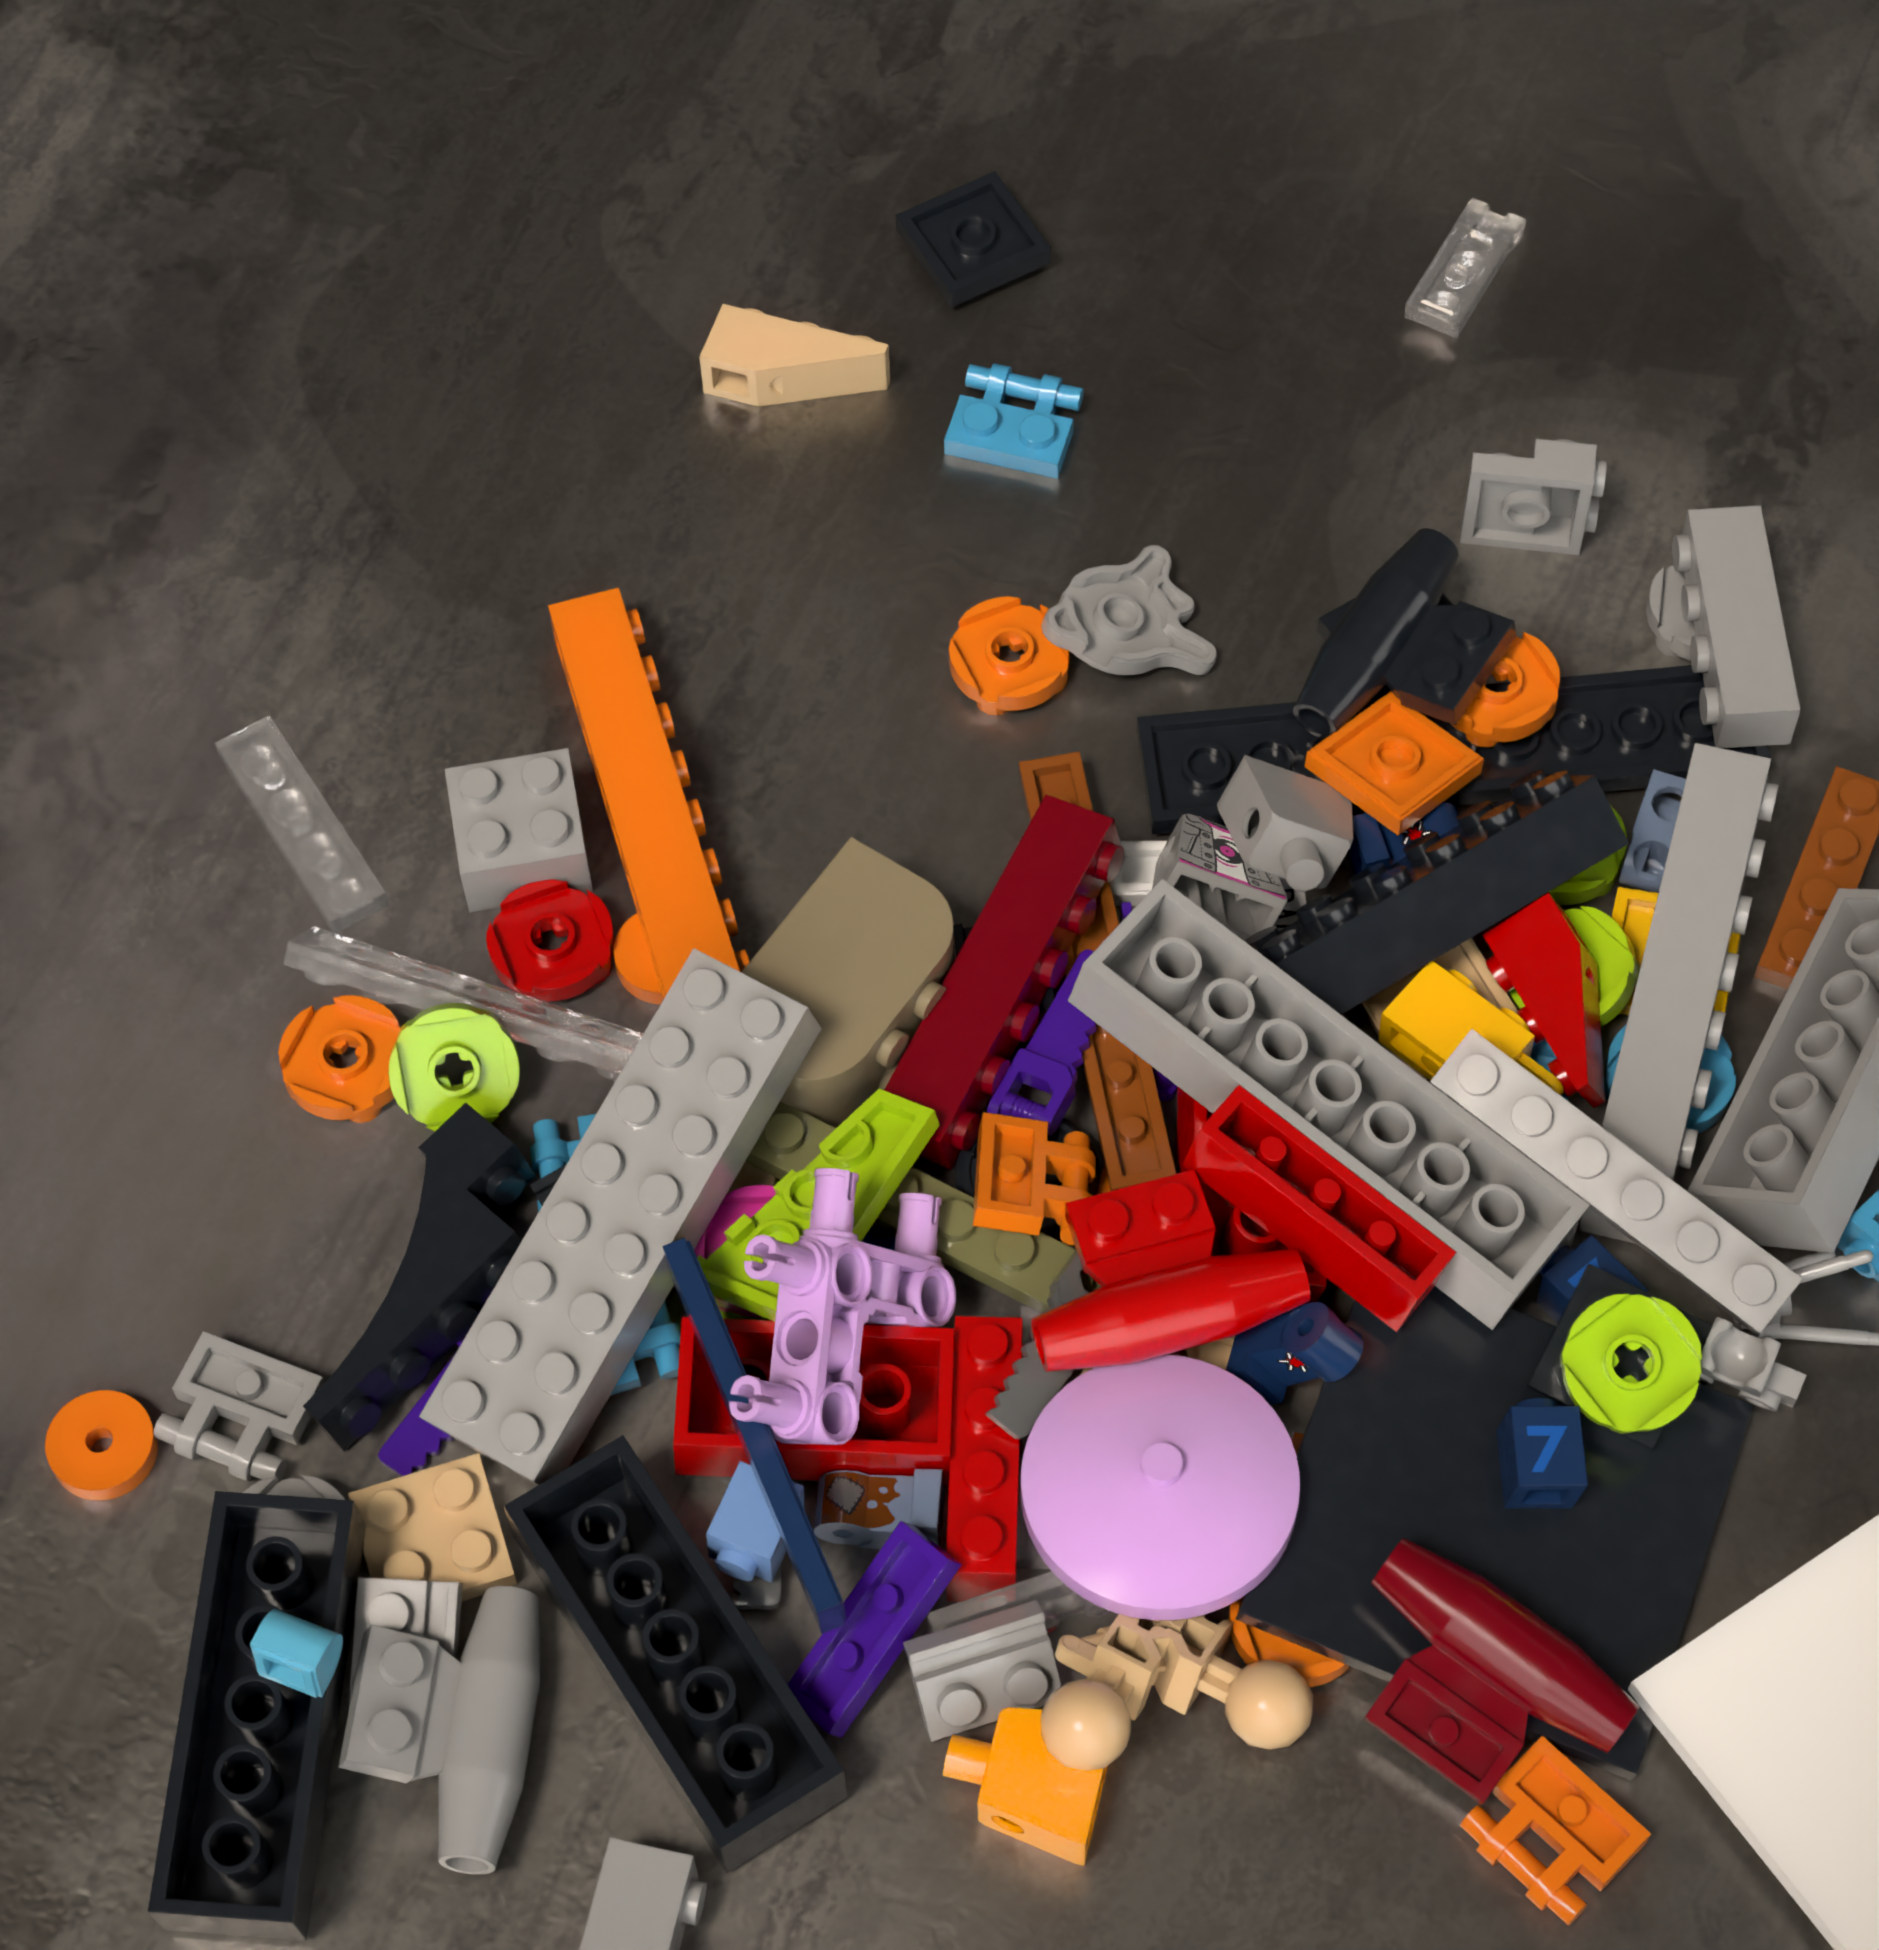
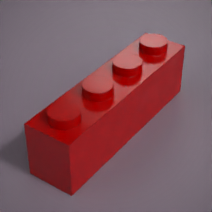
M1240 1085L1234 1089L1199 1129L1182 1164L1188 1170L1195 1169L1200 1180L1286 1247L1296 1249L1304 1261L1396 1332H1398L1434 1288L1457 1253Z
M955 1316L946 1552L962 1565L946 1587L947 1602L1016 1604L1020 1439H1014L988 1418L985 1413L996 1408L995 1395L1006 1391L1003 1380L1008 1376L1014 1375L1013 1362L1023 1358L1021 1351L1023 1346V1318Z

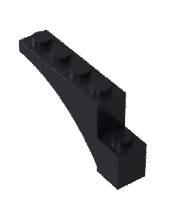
M464 1103L418 1147L426 1158L425 1175L419 1211L406 1254L388 1294L362 1337L337 1370L303 1405L327 1436L344 1452L359 1437L370 1432L379 1421V1418L408 1389L418 1385L425 1378L429 1369L457 1342L465 1339L522 1242L517 1233L501 1220L497 1214L505 1206L513 1203L536 1175L516 1145L467 1103Z

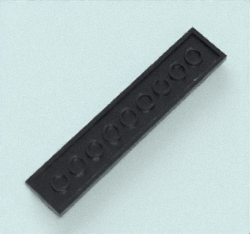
M1687 665L1560 677L1558 700L1552 719L1528 737L1511 742H1498L1496 745L1488 748L1472 744L1466 738L1465 733L1457 730L1450 723L1423 714L1484 758L1481 774L1444 802L1452 803L1455 806L1478 804L1490 800L1491 803L1499 802L1512 794L1509 786L1514 781L1540 769H1543L1545 774H1554L1567 770L1569 775H1595L1603 792L1647 788L1654 769L1686 779L1695 743L1715 747L1712 725H1703L1700 716V690L1705 687L1702 673H1694L1692 666ZM1511 682L1486 684L1485 687L1494 692H1505ZM1377 694L1357 715L1386 694ZM1296 702L1137 717V735L1152 835L1172 833L1179 819L1184 814H1192L1197 817L1201 815H1214L1224 823L1217 803L1244 755L1324 782L1305 768L1307 751L1324 739L1312 735L1299 725L1293 715V708ZM1768 746L1722 748L1771 758ZM1352 802L1353 816L1366 813Z

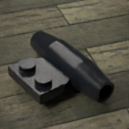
M1423 528L1418 530L1369 578L1321 646L1293 708L1294 718L1307 732L1323 739L1337 732L1352 720L1385 685L1400 700L1402 706L1452 725H1457L1516 638L1514 620L1459 601L1457 605H1438L1459 556L1455 544L1447 536L1434 529Z

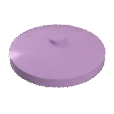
M1165 1354L1132 1364L1095 1367L1081 1374L1061 1389L1043 1409L1034 1423L1023 1453L1021 1466L1023 1517L1031 1540L1041 1558L1055 1576L1082 1598L1106 1610L1133 1618L1146 1620L1193 1618L1214 1612L1241 1599L1259 1585L1279 1562L1293 1533L1299 1505L1300 1472L1297 1455L1292 1440L1275 1410L1256 1390L1234 1374L1202 1360L1185 1356Z

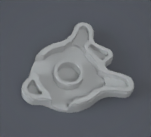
M1149 545L1143 548L1137 558L1128 564L1102 565L1085 569L1075 575L1070 585L1062 593L1058 604L1048 609L1041 624L1043 634L1052 644L1070 651L1091 667L1116 675L1142 674L1159 667H1173L1195 675H1206L1210 672L1217 659V652L1212 643L1180 624L1190 619L1195 609V604L1188 594L1170 581L1169 573L1172 560L1169 553L1158 545Z

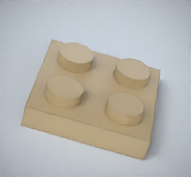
M479 1453L348 1493L349 1500L355 1502L366 1524L363 1552L370 1578L463 1583L462 1601L484 1595V1592L491 1587L518 1584Z

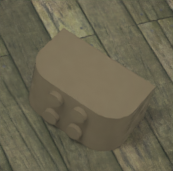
M850 837L741 972L807 1006L822 1028L780 1102L797 1108L835 1128L878 1089H885L921 1021L926 1019L946 991L942 983L955 961L953 916L949 904L942 893L927 880L853 837Z

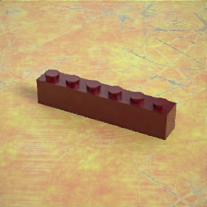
M1045 794L945 977L942 986L946 988V991L926 1019L921 1021L884 1089L887 1092L935 1110L940 1125L919 1157L952 1169L960 1150L968 1151L975 1143L981 1122L980 1115L990 1096L994 1095L1011 1065L1010 1059L1019 1042H1026L1032 1036L1039 1019V1005L1048 988L1057 987L1062 980L1068 963L1067 952L1076 935H1084L1089 929L1096 912V898L1105 881L1111 883L1121 869L1124 859V848L1121 846L1113 818Z

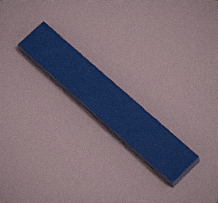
M684 1237L662 1247L671 1278L819 1629L824 1634L845 1625L844 1620H846L843 1599L769 1426L753 1421L744 1422L737 1420L730 1412L729 1401L746 1404L749 1402L748 1398L730 1394L734 1382L747 1374L690 1240L686 1241Z

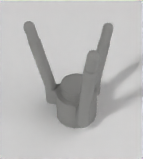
M1862 1250L1836 1257L1835 1251L1834 1253L1816 1252L1783 1264L1802 1278L1800 1283H1804L1869 1263L1873 1259V1253L1870 1250ZM1791 1295L1759 1336L1755 1335L1758 1338L1768 1337L1774 1340L1791 1339L1879 1346V1332L1781 1324V1316L1792 1314ZM1733 1318L1734 1324L1738 1330L1747 1329Z

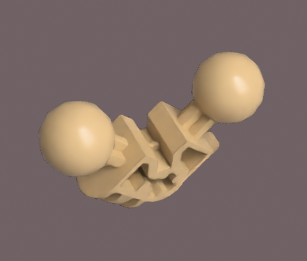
M1118 1614L1112 1625L1099 1628L1096 1634L1081 1638L1073 1635H1064L1059 1639L1055 1652L1057 1660L1082 1673L1087 1678L1067 1682L1050 1695L1041 1713V1736L1048 1752L1064 1767L1083 1771L1105 1768L1120 1757L1127 1747L1131 1734V1719L1134 1721L1137 1719L1145 1707L1150 1689L1154 1685L1162 1703L1183 1715L1187 1713L1200 1691L1225 1703V1716L1232 1730L1247 1745L1273 1750L1289 1747L1305 1733L1310 1726L1313 1715V1694L1305 1678L1288 1663L1267 1659L1249 1663L1241 1669L1221 1659L1234 1623L1229 1619L1215 1624L1205 1619V1615L1179 1620H1146Z

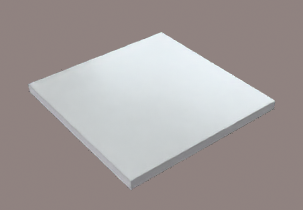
M1877 1515L1630 1683L1628 1691L1648 1718L1834 1950H1879V1515Z

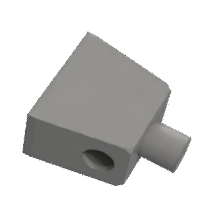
M1244 755L1217 803L1219 813L1242 860L1252 868L1285 878L1289 886L1298 891L1326 888L1353 841L1352 802L1325 782Z

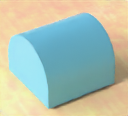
M272 1609L259 1625L250 1642V1647L259 1676L315 1698L318 1696L322 1698L337 1668L343 1646V1637L341 1634L283 1611Z

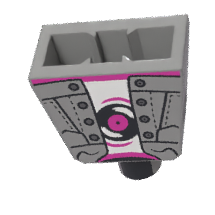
M1192 814L1182 815L1156 863L1152 889L1161 879H1164L1244 941L1253 934L1274 926L1288 902L1279 876L1252 868L1242 860L1227 827L1224 826L1220 818L1214 815H1201L1198 817Z

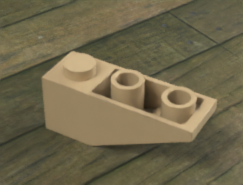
M722 304L699 356L703 393L758 407L887 390L890 383L889 344L877 342L863 335L853 336L820 328L810 322H796L767 315L757 309H743L727 304Z

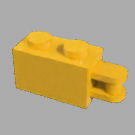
M1434 961L1429 962L1381 1014L1378 1041L1429 1080H1432L1468 1032L1473 1029L1560 1096L1564 1093L1563 1086L1559 1080L1530 1058L1535 1035L1530 1032L1525 1021L1512 1010L1503 1007L1498 1009L1478 994L1474 984L1465 975L1456 970L1446 971Z

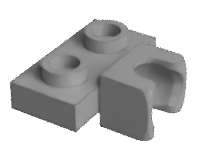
M1716 1317L1701 1350L1702 1360L1700 1361L1701 1375L1699 1382L1709 1385L1713 1384L1714 1379L1739 1389L1738 1396L1743 1400L1770 1411L1776 1412L1780 1403L1793 1408L1807 1375L1775 1362L1781 1346L1780 1342L1768 1337L1758 1338L1735 1328L1730 1321L1720 1317Z

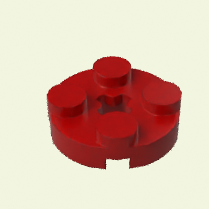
M549 879L521 886L508 894L501 902V912L495 917L493 925H491V922L489 923L487 929V949L495 974L505 986L515 991V995L522 1002L535 1005L544 1001H561L573 998L589 990L595 984L603 982L610 975L615 942L612 920L603 901L591 891L586 889V895L580 890L569 888L566 881ZM553 930L556 937L568 936L567 940L557 949L546 950L536 947L542 943L541 934L546 931Z

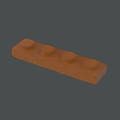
M1836 766L1758 963L1754 978L1788 990L1838 888L1858 889L1879 834L1878 780Z

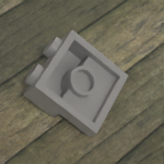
M1536 439L1532 458L1516 457L1507 453L1486 454L1473 452L1462 517L1460 543L1580 555L1584 532L1595 533L1599 497H1603L1607 461L1596 460L1597 445L1576 443L1567 439Z

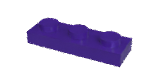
M899 1522L843 1603L846 1614L845 1625L820 1636L787 1684L806 1714L830 1735L841 1738L844 1736L904 1649L903 1642L911 1639L962 1565L909 1523Z

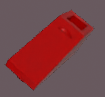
M1548 892L1483 934V937L1494 953L1485 962L1504 992L1508 993L1515 988L1525 1006L1516 1013L1525 1021L1530 1032L1535 1035L1534 1042L1537 1045L1546 1040L1557 1058L1547 1065L1563 1086L1565 1094L1570 1097L1578 1092L1595 1108L1605 1102L1597 962L1566 912Z

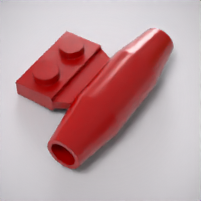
M1193 1169L1065 1203V1218L1084 1274L1088 1273L1101 1287L1032 1318L1031 1325L1037 1353L1045 1372L1126 1365L1236 1336L1309 1302L1310 1286L1305 1266L1296 1249L1211 1257L1216 1227L1196 1171Z

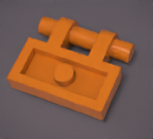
M983 1112L978 1131L973 1226L1039 1236L1043 1218H1054L1060 1226V1239L1065 1244L1075 1245L1065 1218V1203L1092 1196L1088 1193V1184L1095 1178L1096 1157L1090 1150V1138L1088 1135L1080 1131H1073L1064 1137V1143L1047 1141L1048 1122ZM1046 1174L1056 1175L1058 1180L1062 1182V1186L1045 1184Z
M1543 1736L1506 1772L1493 1789L1492 1793L1510 1809L1509 1813L1498 1823L1483 1808L1477 1805L1460 1824V1827L1480 1844L1476 1851L1492 1866L1499 1862L1529 1889L1525 1896L1541 1911L1548 1907L1568 1926L1579 1917L1587 1906L1567 1886L1575 1875L1579 1872L1601 1892L1642 1849L1651 1835L1644 1826ZM1529 1828L1559 1854L1548 1868L1518 1841Z

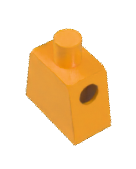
M1012 1707L1001 1709L992 1743L952 1734L945 1758L943 1776L981 1785L977 1802L979 1822L1074 1864L1085 1866L1108 1766L1091 1771L1064 1767L1048 1752L1042 1739L1041 1713L1043 1709Z

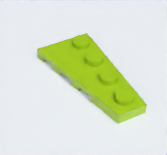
M878 1089L819 1144L821 1153L798 1172H795L793 1169L773 1186L776 1195L751 1218L743 1214L724 1232L727 1240L707 1259L701 1255L697 1257L713 1296L775 1322L779 1283L752 1279L746 1274L744 1261L763 1263L762 1258L745 1254L749 1241L755 1236L763 1234L790 1244L797 1242L799 1237L803 1236V1230L810 1227L815 1188V1169L835 1168L859 1174V1180L856 1183L853 1234H856L858 1241L861 1242L940 1124L935 1110L882 1089Z

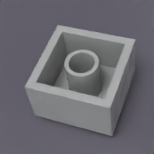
M568 748L445 768L458 865L469 913L499 908L501 902L508 894L521 886L537 881L556 879L568 882V886L571 889L580 890L583 893H587L586 889L593 892Z

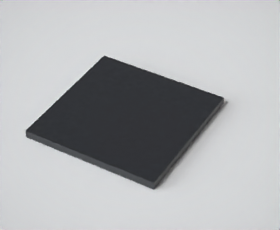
M1434 1286L1398 1332H1396L1354 1299L1345 1325L1354 1328L1361 1334L1364 1341L1363 1352L1355 1367L1345 1377L1335 1382H1323L1296 1454L1300 1472V1495L1293 1533L1286 1550L1276 1566L1259 1585L1243 1597L1235 1619L1390 1682L1405 1659L1432 1646L1371 1584L1384 1562L1404 1537L1486 1578L1577 1643L1637 1703L1628 1691L1630 1683L1677 1650L1754 1405L1699 1384L1691 1404L1677 1418L1664 1425L1651 1450L1580 1415L1588 1486L1573 1508H1504L1496 1430L1511 1406H1516L1517 1403L1527 1399L1547 1398L1527 1388V1385L1556 1326L1510 1308L1496 1327L1491 1330ZM1639 1707L1625 1731L1608 1753L1529 1714L1525 1738L1536 1742L1543 1736L1561 1753L1632 1781L1638 1774L1653 1723L1643 1709Z

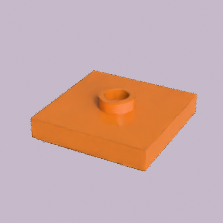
M1390 691L1346 723L1337 732L1332 733L1307 751L1305 768L1399 836L1480 775L1484 758L1422 713L1402 706L1400 700Z

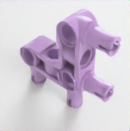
M818 1168L814 1171L815 1188L810 1227L803 1230V1236H800L797 1242L790 1244L762 1234L750 1240L745 1251L747 1255L763 1259V1263L744 1261L745 1272L750 1278L779 1283L769 1382L750 1375L740 1377L734 1382L730 1394L748 1398L749 1402L746 1404L729 1401V1408L731 1414L737 1420L767 1424L775 1440L783 1444L839 1445L845 1444L853 1437L859 1421V1403L863 1376L859 1373L863 1325L939 1327L945 1325L950 1320L956 1304V1288L953 1278L948 1270L944 1269V1265L941 1264L942 1259L936 1256L940 1206H942V1198L921 1193L899 1194L898 1228L895 1238V1249L893 1251L858 1241V1236L853 1234V1213L856 1183L859 1180V1174L843 1169Z

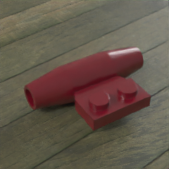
M1404 1537L1394 1548L1371 1582L1432 1646L1404 1660L1363 1720L1480 1805L1486 1801L1524 1746L1528 1714L1608 1753L1640 1707L1577 1643L1483 1576Z

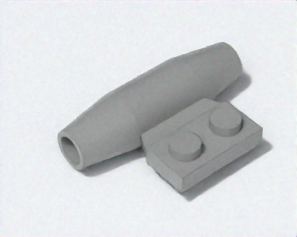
M495 1586L488 1588L484 1592L460 1662L439 1646V1641L371 1624L363 1634L338 1768L405 1784L410 1781L438 1775V1862L449 1870L465 1874L479 1875L495 1871L524 1786L540 1687V1604L538 1596L534 1593L512 1586Z

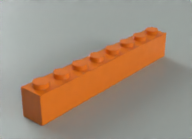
M619 587L548 605L555 644L662 998H665L693 948L742 972L748 965L749 959L745 949L734 952L729 938L738 935L729 898L718 901L714 886L722 885L717 858L713 848L702 850L698 840L699 836L706 835L701 808L697 798L686 801L682 789L691 786L686 761L682 750L671 752L667 742L668 739L675 738L671 714L667 702L655 704L652 692L660 690L652 655L641 657L637 647L646 643L637 608L626 611Z

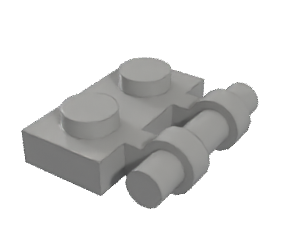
M203 1331L172 1387L178 1400L192 1406L184 1420L163 1413L155 1424L153 1434L156 1439L174 1445V1452L194 1461L202 1456L226 1465L230 1475L250 1482L255 1477L262 1480L278 1476L279 1480H281L285 1473L287 1461L266 1452V1448L272 1436L294 1445L298 1444L311 1419L310 1414L303 1405L325 1382L322 1376ZM218 1416L246 1426L238 1441L212 1431Z

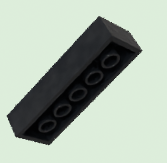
M1543 769L1536 770L1514 781L1509 786L1512 794L1498 803L1492 805L1491 801L1487 800L1464 810L1456 817L1459 823L1457 827L1439 836L1438 832H1431L1413 840L1403 848L1406 857L1387 868L1384 863H1379L1362 870L1350 879L1353 887L1333 900L1329 894L1320 896L1296 911L1299 920L1278 931L1276 926L1263 929L1247 938L1245 942L1342 1015L1625 847L1629 842L1595 775H1569L1567 770L1554 774H1545Z
M624 1435L504 1505L511 1532L517 1544L726 1873L847 1798L843 1768Z
M215 1491L148 1913L164 1930L307 1941L366 1524L354 1501ZM272 1609L283 1611L342 1635L343 1646L340 1659L322 1698L319 1696L315 1698L259 1676L250 1642L262 1620Z

